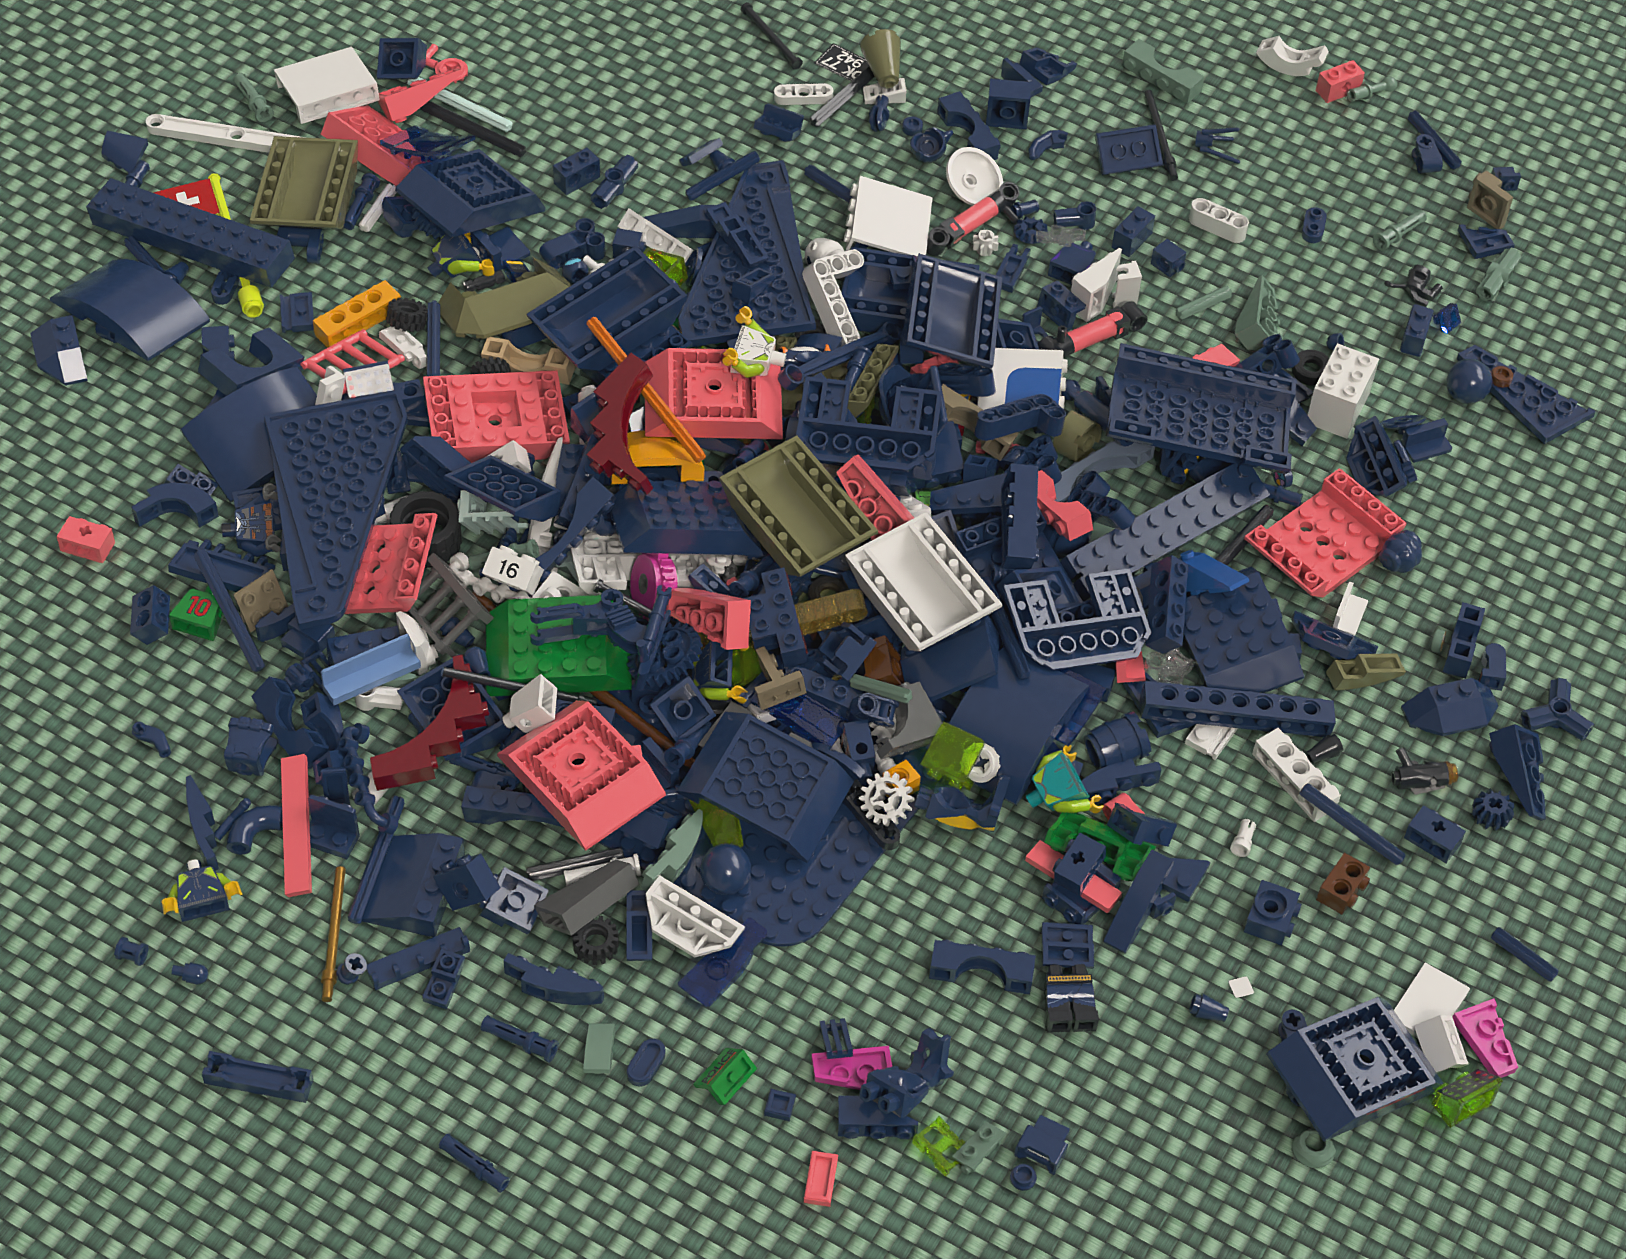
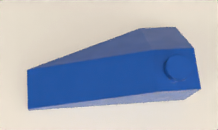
M1188 550L1181 553L1180 558H1178L1188 564L1186 592L1190 591L1191 595H1198L1209 591V593L1228 592L1249 582L1247 576L1205 553Z

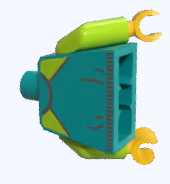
M1066 744L1062 751L1053 752L1042 758L1036 773L1032 776L1037 789L1027 794L1026 798L1032 808L1045 802L1046 806L1052 811L1061 813L1085 811L1099 813L1104 806H1096L1094 802H1099L1101 797L1095 795L1090 801L1087 799L1090 796L1072 765L1077 752L1073 754L1068 753L1072 747L1070 744Z

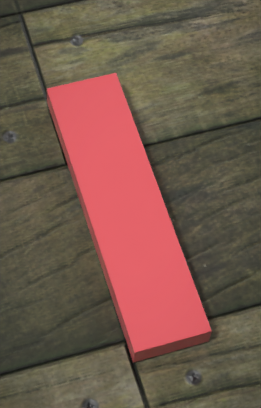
M1039 840L1027 854L1025 861L1054 879L1053 867L1059 858L1063 859L1065 855L1053 850L1049 845ZM1094 875L1081 897L1108 914L1122 897L1123 892Z

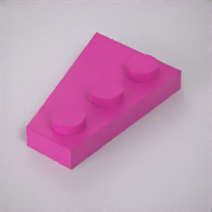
M1495 998L1456 1012L1452 1018L1454 1024L1487 1071L1499 1076L1495 1079L1498 1080L1515 1073L1518 1065L1511 1044L1505 1038L1502 1029L1504 1024L1502 1019L1498 1018L1495 1009L1497 1004Z
M889 1046L853 1049L852 1057L827 1059L826 1052L811 1054L815 1082L861 1090V1086L866 1083L869 1072L892 1067Z

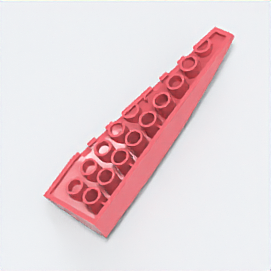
M368 105L328 112L321 135L327 139L358 140L357 160L396 186L416 165L434 161L431 157L424 156L425 151L421 147H414L412 145L413 140L409 136L404 137L401 134L402 130L396 124Z

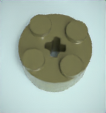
M1071 410L1065 417L1062 434L1054 437L1053 445L1056 452L1074 462H1080L1091 452L1095 451L1092 447L1094 442L1099 443L1101 426L1095 421Z

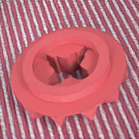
M448 58L436 65L435 74L455 68L461 69L462 74L453 81L456 84L458 80L464 81V77L468 76V66L460 59Z

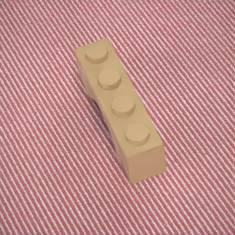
M489 337L486 339L481 352L482 359L489 360V357H493V360H496L499 357L501 361L503 359L506 360V363L510 365L511 373L557 370L559 382L567 385L570 384L575 370V365L556 348H551L546 354L533 355L517 349L509 340Z

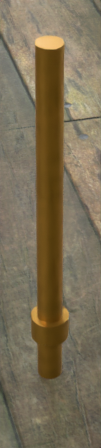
M341 866L335 869L325 970L322 971L321 976L323 1002L332 1001L333 986L337 983L335 967L346 871Z

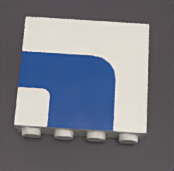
M995 348L994 365L991 369L993 370L996 393L988 397H978V407L985 410L1036 394H1045L1064 409L1065 397L1061 396V391H1066V378H1063V373H1067L1068 361L1063 357V350Z

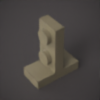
M765 646L756 649L759 666L768 681L765 684L754 687L761 710L806 693L804 679L800 670L784 676L781 669L777 670L778 665L774 655H769Z

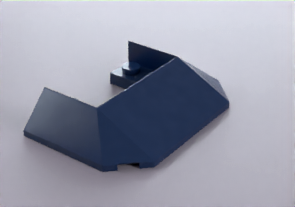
M805 376L796 435L819 462L844 465L853 456L859 454L870 468L909 472L934 455L943 391L897 386L890 427L846 422L851 381Z
M1130 568L1088 574L1085 577V581L1097 618L1061 623L1047 580L1004 585L1002 587L1023 653L1050 671L1136 659L1145 641L1149 638L1151 630Z

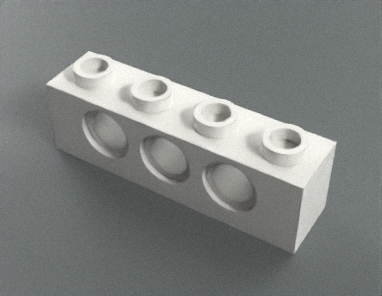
M1277 728L1256 740L1252 755L1314 822L1327 814L1299 794L1305 784L1309 783L1338 804L1341 795L1337 788L1331 785L1323 777L1322 772L1310 763L1305 753L1298 750L1288 735Z

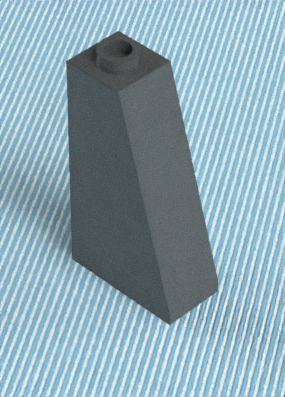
M615 859L539 901L534 907L543 926L573 935L639 885L635 876L636 870L630 863Z

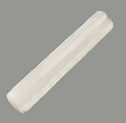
M389 183L382 190L360 221L359 229L361 231L369 232L383 213L382 202L384 197H394L397 193L395 185Z

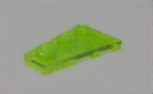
M701 799L699 804L689 800L695 812L698 809L703 811L702 826L713 846L719 844H734L740 848L744 846L739 818L704 799Z

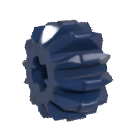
M1490 788L1486 793L1481 791L1478 797L1474 799L1472 817L1477 818V825L1483 823L1485 830L1489 827H1492L1495 831L1499 827L1505 829L1510 820L1513 819L1514 803L1509 802V795L1502 796L1501 790L1494 793Z

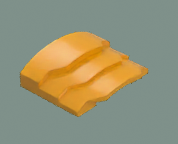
M645 430L629 432L627 434L629 452L636 467L676 465L681 482L689 480L704 481L702 461L696 463L676 437H645ZM614 473L610 476L612 484H628V480L625 478L621 480Z

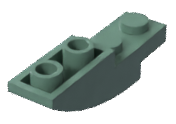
M698 809L693 815L688 814L677 830L674 828L669 832L665 839L667 841L665 850L659 856L658 862L655 865L650 864L642 874L644 879L641 888L646 892L659 875L672 883L681 875L692 857L701 831L702 810Z

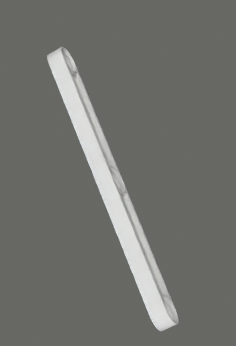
M160 114L150 115L146 119L147 130L153 135L266 153L270 151L274 136L300 137ZM156 122L161 123L159 126H151V124ZM235 135L242 136L240 139H232Z

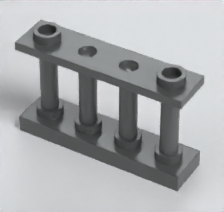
M432 553L427 560L433 567L430 569L431 572L421 581L417 599L438 578H443L445 581L442 583L443 586L420 610L413 605L409 612L434 640V648L440 654L444 655L447 653L453 658L457 654L451 649L450 645L474 620L478 621L479 619L488 624L494 617L449 565ZM450 592H455L457 594L454 597L455 600L430 624L425 617ZM462 606H467L469 608L467 610L468 614L442 638L437 631Z

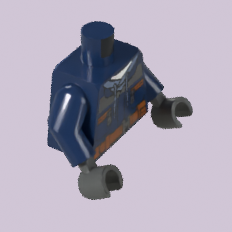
M271 483L266 484L260 495L240 507V509H236L235 523L221 524L222 537H236L238 548L255 557L269 552H279L281 547L277 543L282 540L275 535L274 510L272 502H270V499H278L277 492H273L277 489L276 486Z

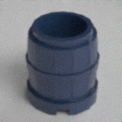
M1130 711L1123 714L1121 718L1103 722L1100 726L1088 731L1087 735L1084 736L1087 754L1097 770L1111 764L1127 761V759L1133 758L1134 761L1138 758L1143 759L1150 756L1151 745L1145 728L1141 729L1137 724L1141 720L1135 712Z

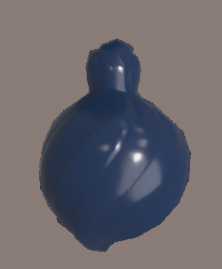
M931 127L925 133L915 134L910 140L911 151L915 158L923 163H933L940 159L946 151V144L953 135V131L943 132L936 127Z

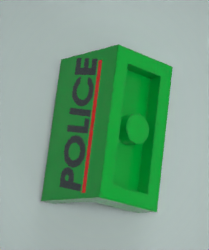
M725 1048L693 1085L696 1088L708 1089L719 1105H725L757 1070V1067L743 1049Z

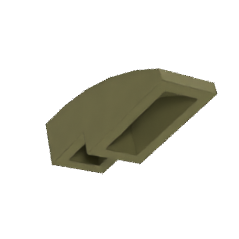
M1358 654L1354 660H1334L1326 673L1334 690H1349L1386 682L1403 676L1406 671L1398 654Z

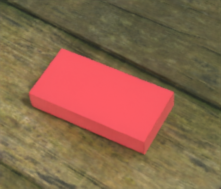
M812 1151L804 1203L830 1207L838 1154Z

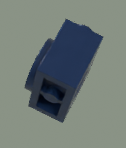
M481 853L474 856L466 854L455 862L453 859H450L439 866L441 870L433 876L452 911L486 901L501 888Z
M1261 880L1244 933L1282 946L1285 937H1291L1295 925L1291 923L1292 917H1298L1302 905L1298 903L1300 893Z

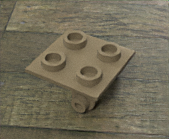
M272 569L233 594L240 609V616L243 622L246 623L249 632L256 630L255 625L271 611L278 615L284 608L289 607Z

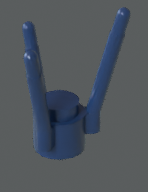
M1238 127L1197 130L1195 147H1200V152H1207L1240 164V160L1208 148V146L1212 147L1213 140L1233 141V137L1214 136V134L1238 132Z

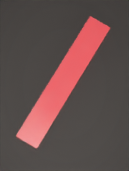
M305 754L281 758L285 895L287 897L312 893L308 762Z

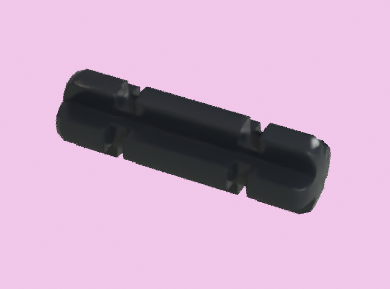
M502 270L495 271L492 276L483 275L474 278V281L471 279L464 281L463 288L465 292L475 291V289L479 291L494 286V283L497 285L504 283L505 276Z

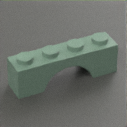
M1138 39L1124 51L1122 63L1124 68L1186 104L1202 92L1203 75L1189 67L1168 69L1161 66L1154 58L1155 48Z

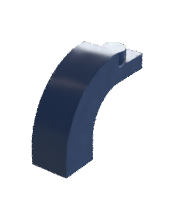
M166 483L147 489L148 498L139 501L131 507L134 521L139 527L160 515L170 512L183 513L189 516L199 528L219 517L217 505L213 498L199 487L186 483Z

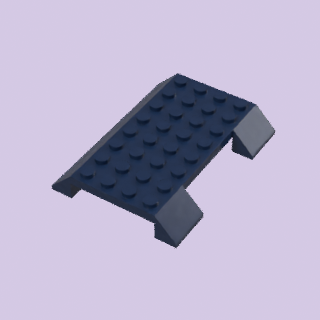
M1120 343L1112 381L1105 436L1287 474L1291 470L1292 454L1288 453L1291 406L1296 395V380Z

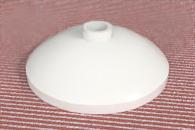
M972 147L961 148L954 152L947 162L946 176L951 189L957 197L969 205L973 206L995 192L1003 183L1002 174L996 162L980 149Z

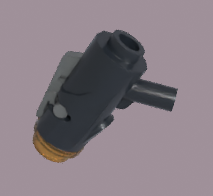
M1405 747L1396 750L1402 765L1396 766L1395 771L1391 772L1392 784L1396 785L1399 790L1410 789L1413 794L1417 795L1443 789L1445 786L1457 782L1458 771L1455 763H1450L1449 761L1440 763L1424 761L1423 764H1418L1417 761H1411Z

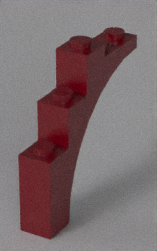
M630 353L593 391L598 399L596 403L603 410L590 422L594 429L593 435L599 442L586 455L591 461L590 467L597 474L600 475L602 472L610 478L614 473L619 479L625 478L628 480L627 483L635 491L641 490L648 495L653 487L648 478L632 461L627 434L634 404L642 389L653 377V374L644 361Z
M463 655L453 656L454 669L471 672L470 664L464 663ZM453 679L445 705L435 720L422 733L390 752L370 757L377 791L436 779L434 769L439 768L437 757L460 753V743L464 742L462 731L486 726L485 716H489L487 701H481L480 693H475L473 683L469 684L467 681Z

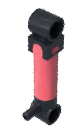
M1004 182L995 192L956 217H949L940 223L939 227L933 228L928 234L926 252L932 256L941 255L946 247L948 249L952 248L961 241L962 237L1001 212L1015 224L1019 218L1012 211L1011 206L1014 205L1019 197L1020 191L1018 186L1012 182Z
M1130 301L1121 306V308L1117 306L1106 311L1105 317L1067 332L1065 326H1059L1057 337L1046 336L1037 344L1039 350H1063V357L1065 358L1070 354L1110 337H1114L1117 340L1128 335L1129 330L1132 332L1138 331L1147 323L1148 317L1134 301Z

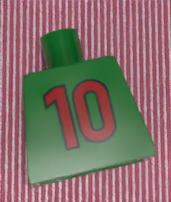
M207 585L204 592L190 589L170 612L169 617L173 630L214 641L223 613L210 587Z

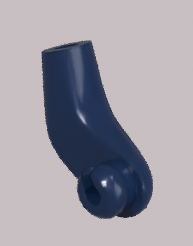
M140 721L133 724L132 735L135 738L154 745L161 758L168 757L171 754L170 746L162 730L145 725Z

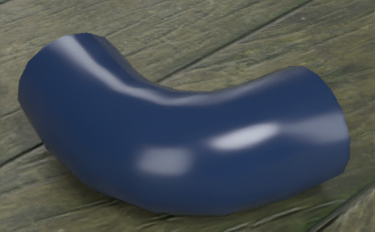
M259 806L244 812L231 827L227 840V850L239 855L248 854L251 852L252 842L257 833L263 830L281 831L283 827L282 806Z

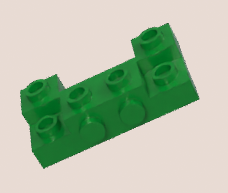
M1062 812L1057 821L1049 828L1044 841L1053 850L1064 852L1070 840H1075L1079 833H1082L1106 846L1104 862L1115 865L1113 873L1118 874L1122 880L1128 882L1134 881L1151 849L1154 851L1156 849V846L1142 841L1141 845L1134 844L1109 826L1080 813Z

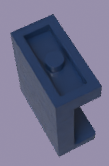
M1101 864L1095 875L1119 890L1121 878L1104 864ZM1055 882L1052 885L1047 883L1044 886L1042 899L1050 908H1055L1069 923L1084 925L1100 910L1081 896Z

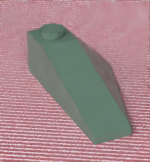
M1263 275L1258 277L1236 322V340L1243 344L1247 350L1258 351L1264 347L1263 341L1271 335L1278 334L1277 327L1280 326V320L1274 312L1278 309L1275 290Z

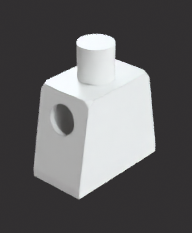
M538 675L512 696L510 712L503 716L504 724L508 728L517 726L523 732L528 733L555 720L557 688L543 675Z

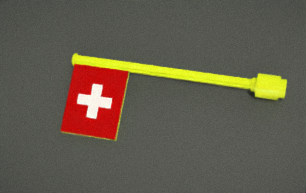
M216 173L209 175L208 179L153 192L231 220L220 185L221 178ZM239 277L242 288L238 291V298L243 313L250 318L260 316L263 312L264 304L259 289L251 285L249 280Z

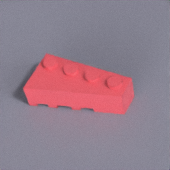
M859 454L853 456L836 472L848 496L878 530L877 534L870 537L871 540L914 519L913 515Z
M694 588L672 589V596L666 610L671 611L672 617L684 624L691 625L695 631L704 633L708 636L709 640L720 643L721 647L726 650L748 648L751 600Z

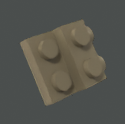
M1486 170L1482 174L1479 173L1475 176L1472 191L1468 196L1467 208L1494 228L1502 229L1505 226L1513 196L1501 189L1502 181Z

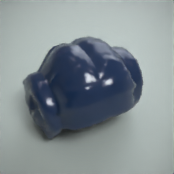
M1409 530L1391 535L1385 541L1382 551L1379 553V560L1383 567L1393 572L1406 573L1412 571L1422 559V543L1415 532Z

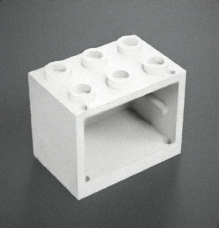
M1340 344L1336 345L1314 388L1308 417L1317 428L1346 439L1348 438L1370 394L1379 362L1378 358Z

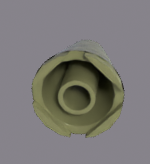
M876 30L874 35L869 37V34H867L861 40L860 48L879 85L890 89L899 82L901 40L893 30Z

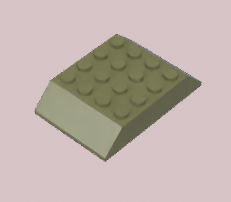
M274 136L251 213L250 224L269 227L282 226L342 230L357 175L358 140Z
M797 435L720 477V482L731 507L781 568H785V572L788 575L801 577L878 533L876 527Z

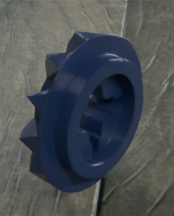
M1025 216L1023 220L1019 219L1017 221V224L1014 226V234L1024 243H1040L1048 235L1047 224H1044L1042 219L1036 220L1035 216L1032 219Z

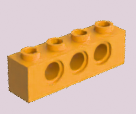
M384 280L314 319L315 336L328 348L363 329L368 330L386 319L389 302L392 299L397 300L401 295Z

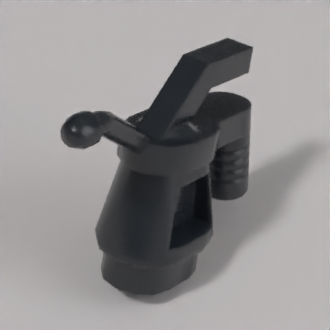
M1418 264L1409 270L1408 279L1405 284H1392L1390 281L1384 282L1387 287L1404 288L1414 303L1424 307L1428 305L1429 301H1433L1443 289L1439 283L1435 284L1430 291L1425 289L1430 282L1431 272L1428 268Z

